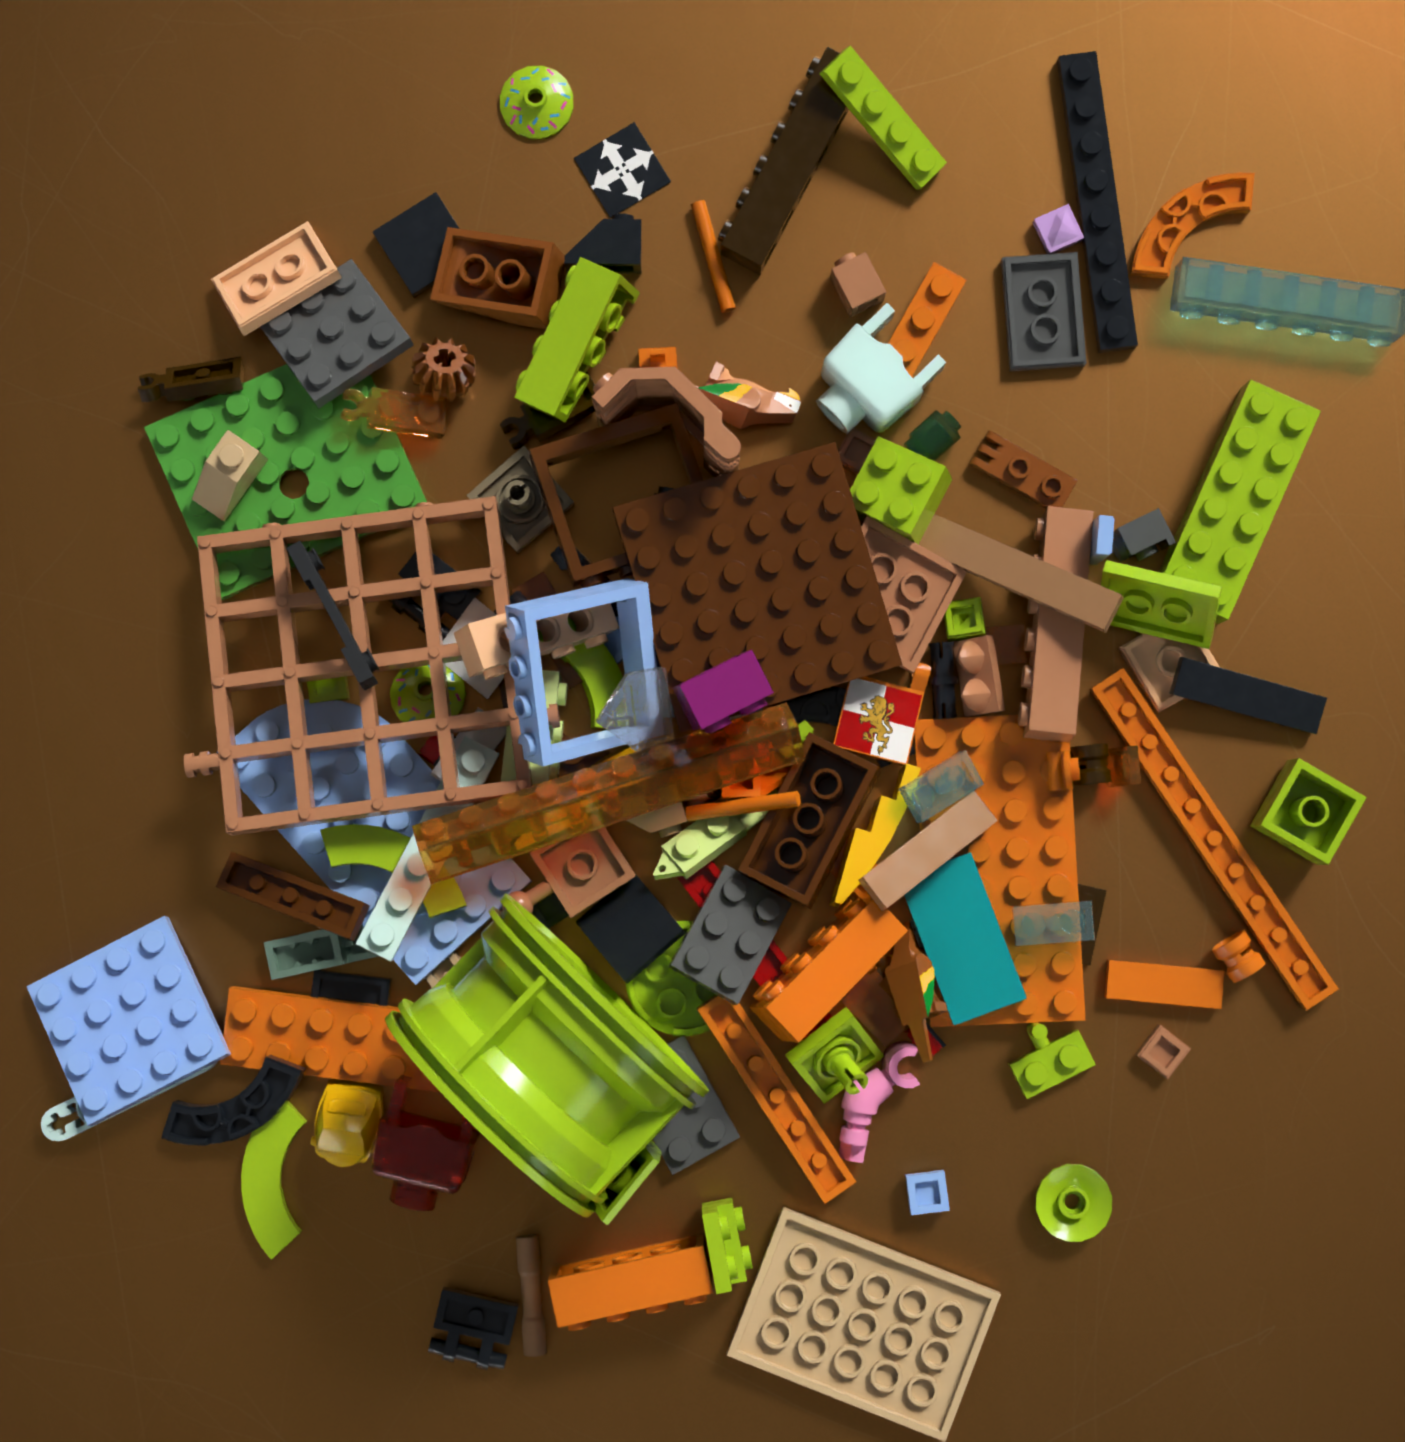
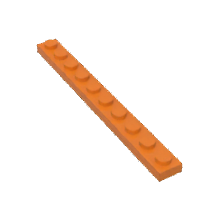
M1119 669L1089 689L1302 1009L1309 1010L1339 990L1125 669Z

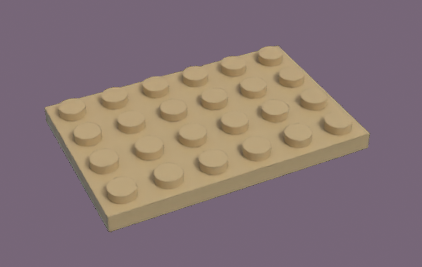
M782 1207L728 1347L727 1356L946 1442L1001 1294L996 1290L794 1210Z

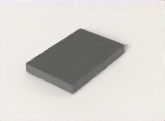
M1078 252L1002 257L1001 271L1009 372L1085 366L1087 362Z

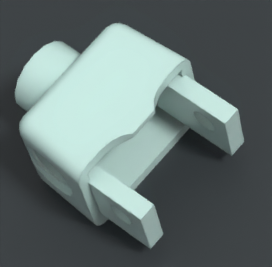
M888 303L863 326L856 323L825 357L821 376L830 388L816 400V403L823 414L846 434L862 419L875 432L880 433L888 429L920 401L924 392L923 389L943 371L946 361L938 354L921 372L912 378L903 365V357L891 344L881 343L874 339L894 316L895 310Z

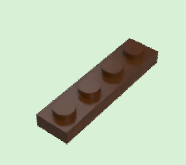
M232 851L216 885L217 888L353 942H355L370 907L362 901Z

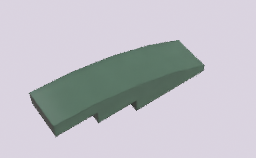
M361 925L355 942L323 929L264 942L271 980L378 956L356 945L364 929L363 925Z

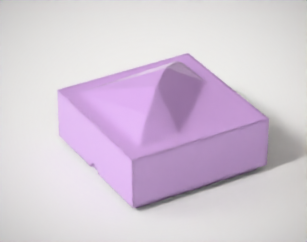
M1069 204L1035 218L1032 222L1047 254L1057 253L1084 239Z

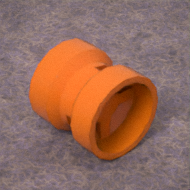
M1245 930L1228 936L1212 948L1216 958L1223 961L1227 966L1226 973L1232 983L1249 977L1266 964L1261 954L1254 952L1251 948V939Z

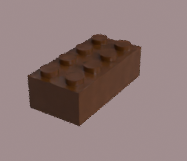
M809 732L778 793L798 791L801 799L800 806L768 811L738 871L761 885L812 909L880 775L879 766Z

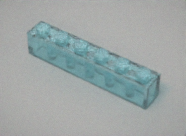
M1183 257L1175 266L1170 311L1180 312V316L1187 319H1201L1204 315L1217 317V321L1222 324L1236 325L1240 321L1255 323V327L1262 330H1276L1279 326L1292 328V333L1297 335L1310 336L1314 335L1315 332L1330 334V338L1337 341H1351L1354 337L1367 339V344L1372 346L1385 347L1390 346L1391 343H1394L1404 335L1405 289Z

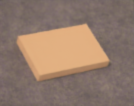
M307 221L213 277L211 281L243 336H246L338 281L342 276Z

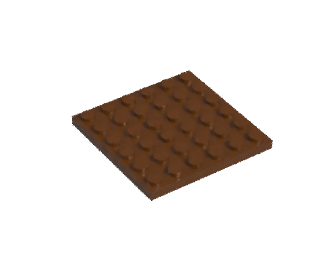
M836 442L612 507L632 578L635 581L648 583L655 653L679 733L693 728L673 687L749 650H753L774 692L765 697L766 706L902 665ZM737 711L729 715V717L740 715V712Z

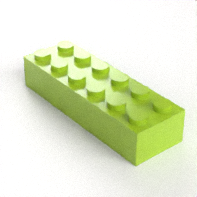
M1249 380L1238 392L1175 533L1174 539L1176 543L1169 547L1159 569L1160 573L1222 587L1216 624L1228 620L1321 412L1312 406L1253 380Z

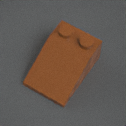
M447 227L430 300L515 325L547 329L550 322L549 312L558 298L565 268V255L554 242Z

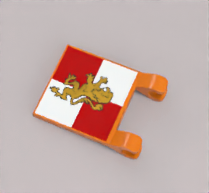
M919 663L915 672L911 674L909 688L866 676L848 681L833 744L860 755L902 766L907 764L931 667L927 664Z

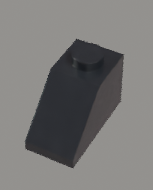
M630 214L612 215V219L600 221L565 255L566 272L568 273L572 266L577 265L579 258L582 257L618 274H642V220L634 219V216Z

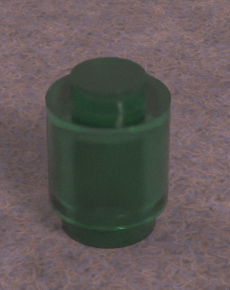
M935 410L908 434L910 439L904 445L907 449L936 461L961 438L957 432L961 425L948 411L941 414Z

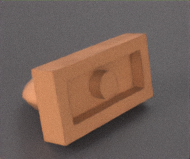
M993 635L954 642L953 649L964 717L1005 711Z

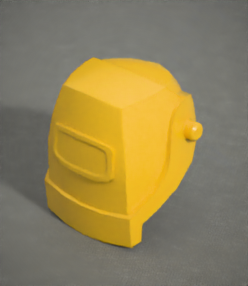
M338 1079L328 1081L319 1101L315 1117L314 1136L311 1137L310 1143L312 1146H315V1152L320 1158H325L329 1163L338 1167H348L358 1162L365 1163L371 1153H379L380 1146L376 1142L379 1139L384 1116V1090L382 1086Z

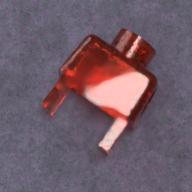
M400 1075L394 1085L389 1109L379 1119L371 1169L375 1175L393 1180L389 1200L392 1203L411 1210L432 1211L435 1209L439 1192L455 1194L461 1189L468 1175L481 1133L465 1117H463L462 1125L404 1111L412 1077Z

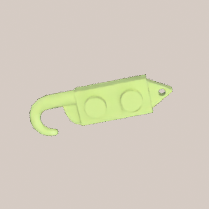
M777 788L767 795L777 794ZM768 811L696 820L661 846L663 853L653 873L654 879L659 880L678 876L688 879L745 837L747 831L765 819Z

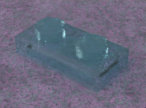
M965 750L956 753L899 788V791L916 823H921L981 787L984 783Z
M1092 901L1012 907L1015 946L1095 940Z

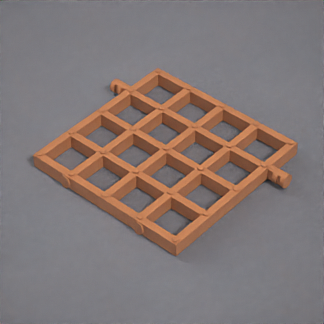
M496 496L440 504L421 502L411 508L286 525L267 523L262 528L197 536L218 753L210 754L209 751L200 752L199 756H195L194 753L184 754V769L188 778L197 777V773H202L203 776L212 775L213 771L220 770L226 833L234 836L534 795L530 762L524 760L522 745L518 744V738L521 733L519 717L516 715L513 705L516 693L514 679L510 674L509 666H506L508 672L504 674L508 708L451 716L445 663L463 661L457 643L443 645L437 593L493 586L497 615L506 613L505 606L510 605L499 506ZM485 517L491 567L435 575L429 525ZM413 527L419 577L364 584L358 534ZM342 537L347 587L328 589L337 607L350 606L353 637L362 653L367 651V648L371 653L366 603L414 596L422 597L427 647L372 654L380 669L373 671V674L375 672L429 665L435 718L379 725L375 686L364 691L358 682L363 728L308 735L302 682L353 676L354 673L346 658L300 664L295 613L325 609L316 591L293 594L289 553L286 549L288 544L298 541L305 542ZM270 546L276 596L222 604L217 553ZM278 615L283 667L229 674L224 622ZM500 637L501 647L509 652L508 642ZM285 685L290 738L236 745L231 692ZM549 704V708H547L548 723L552 725V728L560 727L558 704ZM510 726L517 780L460 787L453 733ZM438 735L444 790L387 797L382 743ZM365 745L371 800L315 807L310 753ZM292 755L298 810L243 817L238 763Z

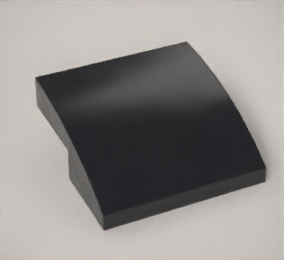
M637 875L602 898L576 921L585 935L627 984L686 933Z

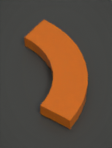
M1239 172L1209 177L1202 182L1186 189L1184 188L1160 208L1143 231L1135 248L1129 275L1167 279L1179 245L1193 229L1218 216L1249 213L1252 207L1255 173Z

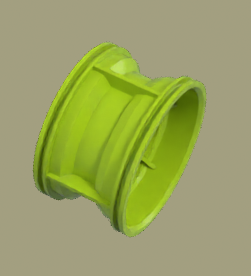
M505 893L500 898V902L505 909L501 912L497 908L492 907L488 911L493 921L481 933L482 937L432 989L428 990L416 1002L403 999L398 1004L400 1012L391 1011L386 1016L385 1022L396 1041L416 1066L490 1143L530 1179L563 1205L581 1216L590 1217L596 1211L594 1202L602 1204L608 1198L605 1191L607 1186L684 1106L690 1109L696 1106V1102L691 1095L695 1092L704 1097L709 1092V1089L682 1058L582 959L533 914Z

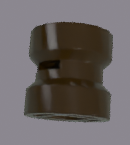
M1108 744L1070 747L1071 758L1078 757L1080 766V781H1073L1074 786L1112 782L1111 771L1106 767L1105 760L1109 756Z

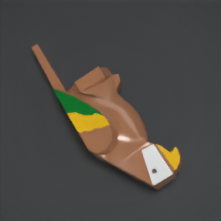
M715 362L706 385L703 387L696 386L722 412V420L739 429H746L750 425L793 423L801 404L800 396L793 389L789 388L787 392L769 391L752 381L732 377L728 369L718 362Z

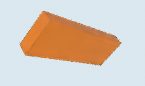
M1107 959L1104 998L1222 1009L1224 970Z

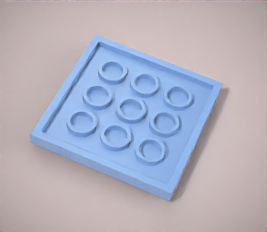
M163 916L26 986L87 1126H94L231 1055L174 927L167 916Z

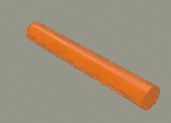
M705 200L696 201L691 204L720 310L721 313L730 312L736 309L706 202Z
M793 791L691 805L686 807L685 812L688 821L799 807L801 799L799 792Z

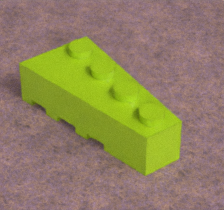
M582 257L579 258L577 265L572 266L567 273L565 279L566 288L561 299L553 304L549 312L550 322L544 335L539 336L533 346L532 361L528 369L520 374L516 383L517 392L514 397L524 404L564 423L589 382V375L586 374L588 368H593L600 364L606 353L605 339L607 335L612 331L618 332L625 318L621 316V312L627 301L634 304L640 294L622 275Z

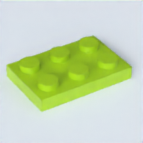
M1106 560L1102 571L1101 586L1121 594L1124 598L1110 626L1206 649L1210 648L1222 587Z

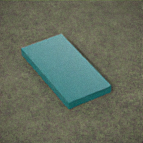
M971 852L946 861L904 895L927 957L932 962L934 975L944 1002H946L953 1025L1027 999Z

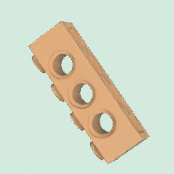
M611 603L536 620L537 629L543 635V642L539 640L540 656L551 653L553 659L575 652L574 646L585 643L586 649L608 642L607 635L619 629ZM506 613L469 623L454 632L469 678L483 674L485 680L508 672L506 666H509V659L511 658L510 645L509 652L501 647L499 638L502 637L509 644V639L504 631V628L507 627ZM568 618L574 621L576 631L570 628Z

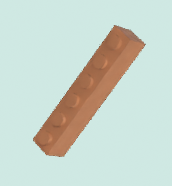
M1048 506L1042 518H1036L1034 540L1040 541L1039 554H1033V557L1088 580L1094 511ZM1028 599L1027 612L1028 614H1033L1032 628H1027L1025 634L1024 650L1030 651L1029 665H1024L1022 670L1021 688H1027L1026 703H1020L1018 725L1024 726L1023 738L1069 743L1076 735L1085 624Z

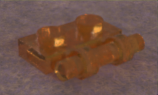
M885 954L875 964L877 966L870 975L866 973L840 1000L885 1047L908 1026H902L894 1000L878 985L886 977L885 969L891 962L892 954L888 956Z

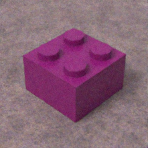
M753 650L743 652L673 687L693 730L704 729L706 733L715 732L732 723L729 715L737 711L740 712L741 716L744 714L748 715L766 706L765 697L774 693Z

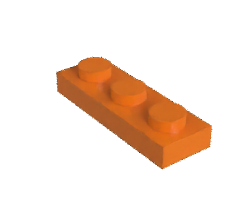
M933 262L888 342L903 357V365L911 377L914 376L967 281L965 278L936 262Z

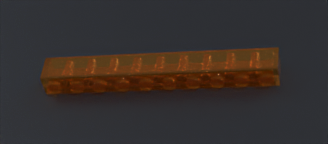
M786 702L737 719H732V723L712 733H706L705 730L696 731L671 741L620 756L616 759L413 825L412 829L430 883L432 885L805 761L799 726Z

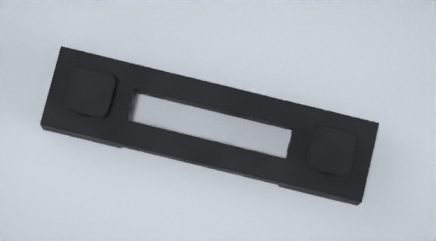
M301 541L287 547L286 549L302 579L310 590H316L346 646L341 651L357 681L364 691L378 684V681L373 671L380 669L369 649L367 648V651L362 653L318 572L321 569L325 570V567L315 549L311 548L312 550L307 552Z

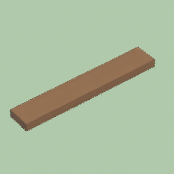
M934 514L919 543L920 546L970 574L1105 633L1124 599L1117 592Z

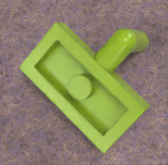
M1029 1023L1027 1026V1033L1035 1050L1008 1063L1026 1099L1096 1065L1079 1030L1075 1029L1049 1042L1047 1038L1048 1030L1046 1026L1040 1023Z

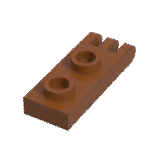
M992 431L986 433L984 438L994 444L996 448L994 450L981 443L977 452L989 460L986 463L982 459L973 456L969 463L972 467L1045 509L1048 506H1064L1078 481L1077 479Z

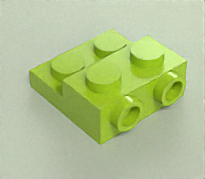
M732 1198L702 1203V1219L716 1294L731 1292L732 1284L747 1281L746 1270L753 1269L749 1245L741 1246L738 1232L746 1230L742 1207L734 1208Z

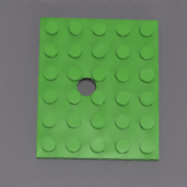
M285 364L244 382L243 390L233 391L228 395L217 394L144 427L197 549V536L262 528L267 523L286 525L415 507L417 503L427 502L371 374L318 409L291 369ZM229 430L260 451L268 461L224 522L193 501L192 497L205 461L226 431ZM291 470L304 472L309 480L306 493L296 499L284 496L280 489L281 478ZM376 532L358 534L359 540ZM342 537L301 542L307 552L314 548L319 558L343 547ZM270 546L217 553L222 601L274 578ZM289 554V563L291 571L297 567L295 566Z

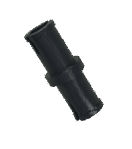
M942 642L943 658H941L940 643H929L931 677L928 679V685H932L933 719L944 718L943 703H945L946 719L957 718L955 684H959L958 676H954V642Z

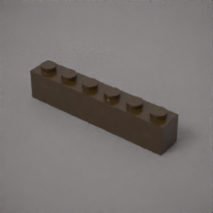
M829 47L826 48L821 58L818 56L813 58L806 73V77L810 80L804 91L798 88L793 95L788 107L792 111L786 123L780 121L770 141L775 144L769 156L762 154L753 172V175L757 176L752 188L745 187L735 206L740 209L733 222L730 220L725 222L718 237V240L722 242V256L759 275L762 274L849 111L819 74L840 54Z

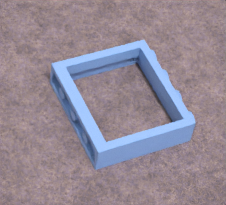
M625 578L505 606L507 627L504 628V631L509 639L511 653L509 671L514 679L516 693L513 705L515 713L519 717L521 734L518 738V744L522 745L524 760L544 767L664 734L647 582ZM617 602L630 724L551 744L536 620Z

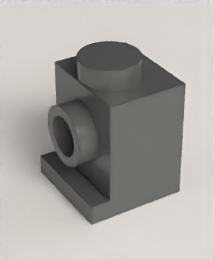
M1158 508L1117 528L1113 532L1112 550L1120 562L1133 556L1139 562L1159 552L1156 547L1157 544L1162 551L1176 543Z

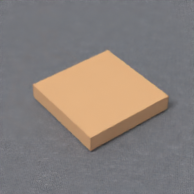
M1144 633L1118 648L1156 714L1184 699L1183 697L1169 694L1180 657L1219 667L1209 649Z

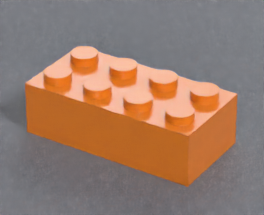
M859 897L854 901L851 899L846 900L834 912L837 919L828 928L824 925L818 928L807 940L810 946L801 955L794 953L780 967L783 973L773 983L768 980L753 994L756 1001L749 1008L781 1041L800 1042L908 931L888 909L882 912L871 897Z
M703 1233L553 1266L548 1278L557 1327L567 1326L568 1331L587 1328L591 1326V1320L606 1317L607 1322L621 1321L630 1317L629 1312L645 1309L646 1314L661 1312L669 1308L668 1303L683 1300L684 1305L701 1303L707 1300L708 1294L714 1293L713 1276Z

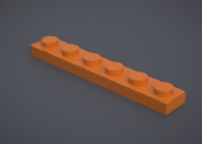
M715 995L698 1006L696 1010L822 1202L826 1204L855 1184L857 1181L741 1004L733 1005Z

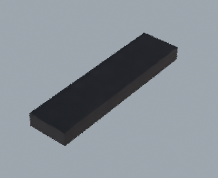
M1184 657L1179 658L1169 694L1312 734H1317L1327 697Z

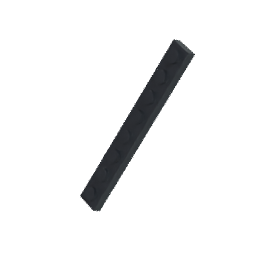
M1092 51L1061 55L1057 59L1080 229L1084 236L1082 243L1098 353L1135 349L1138 346L1097 53Z

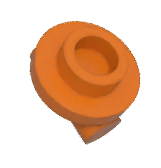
M1070 750L1046 752L1050 791L1073 789V781H1080L1078 757L1071 758Z

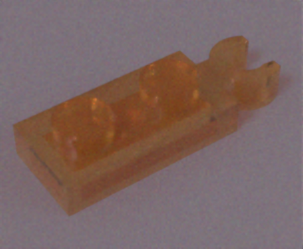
M372 387L369 397H365L357 389H346L342 395V399L351 400L357 406V409L354 410L343 409L341 418L346 421H356L360 417H367V428L439 439H442L445 435L447 398L440 397L435 402L433 396H422L416 393Z

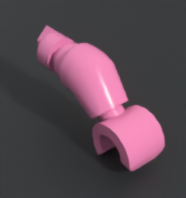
M897 1041L891 1044L883 1054L885 1056L882 1058L883 1070L880 1071L878 1068H875L866 1073L868 1077L866 1088L863 1089L858 1081L854 1080L853 1083L860 1090V1093L853 1095L845 1090L841 1107L845 1109L843 1119L847 1121V1124L841 1127L839 1137L841 1141L839 1156L841 1159L863 1163L869 1131L865 1127L866 1125H871L872 1115L877 1114L879 1105L894 1092L892 1086L896 1084L903 1088H914L920 1085L916 1077L910 1072L900 1075L897 1071L898 1063L902 1058L915 1056L918 1052L917 1046L907 1041Z

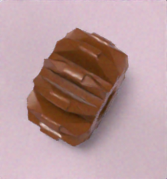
M435 337L432 345L422 342L419 352L415 353L412 358L413 385L419 386L422 396L432 393L435 402L440 397H446L452 403L455 394L465 397L469 387H472L475 382L476 372L474 370L476 362L474 355L467 354L466 344L455 346L452 337L447 343H441L437 337Z

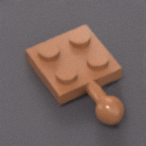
M593 811L587 817L574 823L529 852L546 880L527 892L514 891L508 895L532 914L535 904L555 893L570 918H573L635 878L636 874L596 812Z

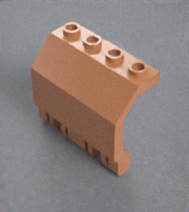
M676 367L620 368L613 376L609 372L606 373L594 385L592 390L595 394L592 396L598 427L630 418L636 411H653L677 403L685 428L704 446V468L713 477L739 470L740 441L722 424V412Z

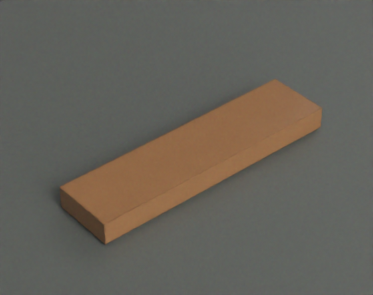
M973 790L858 881L883 912L998 820Z

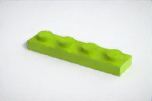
M851 45L846 47L819 73L916 190L921 189L947 163Z

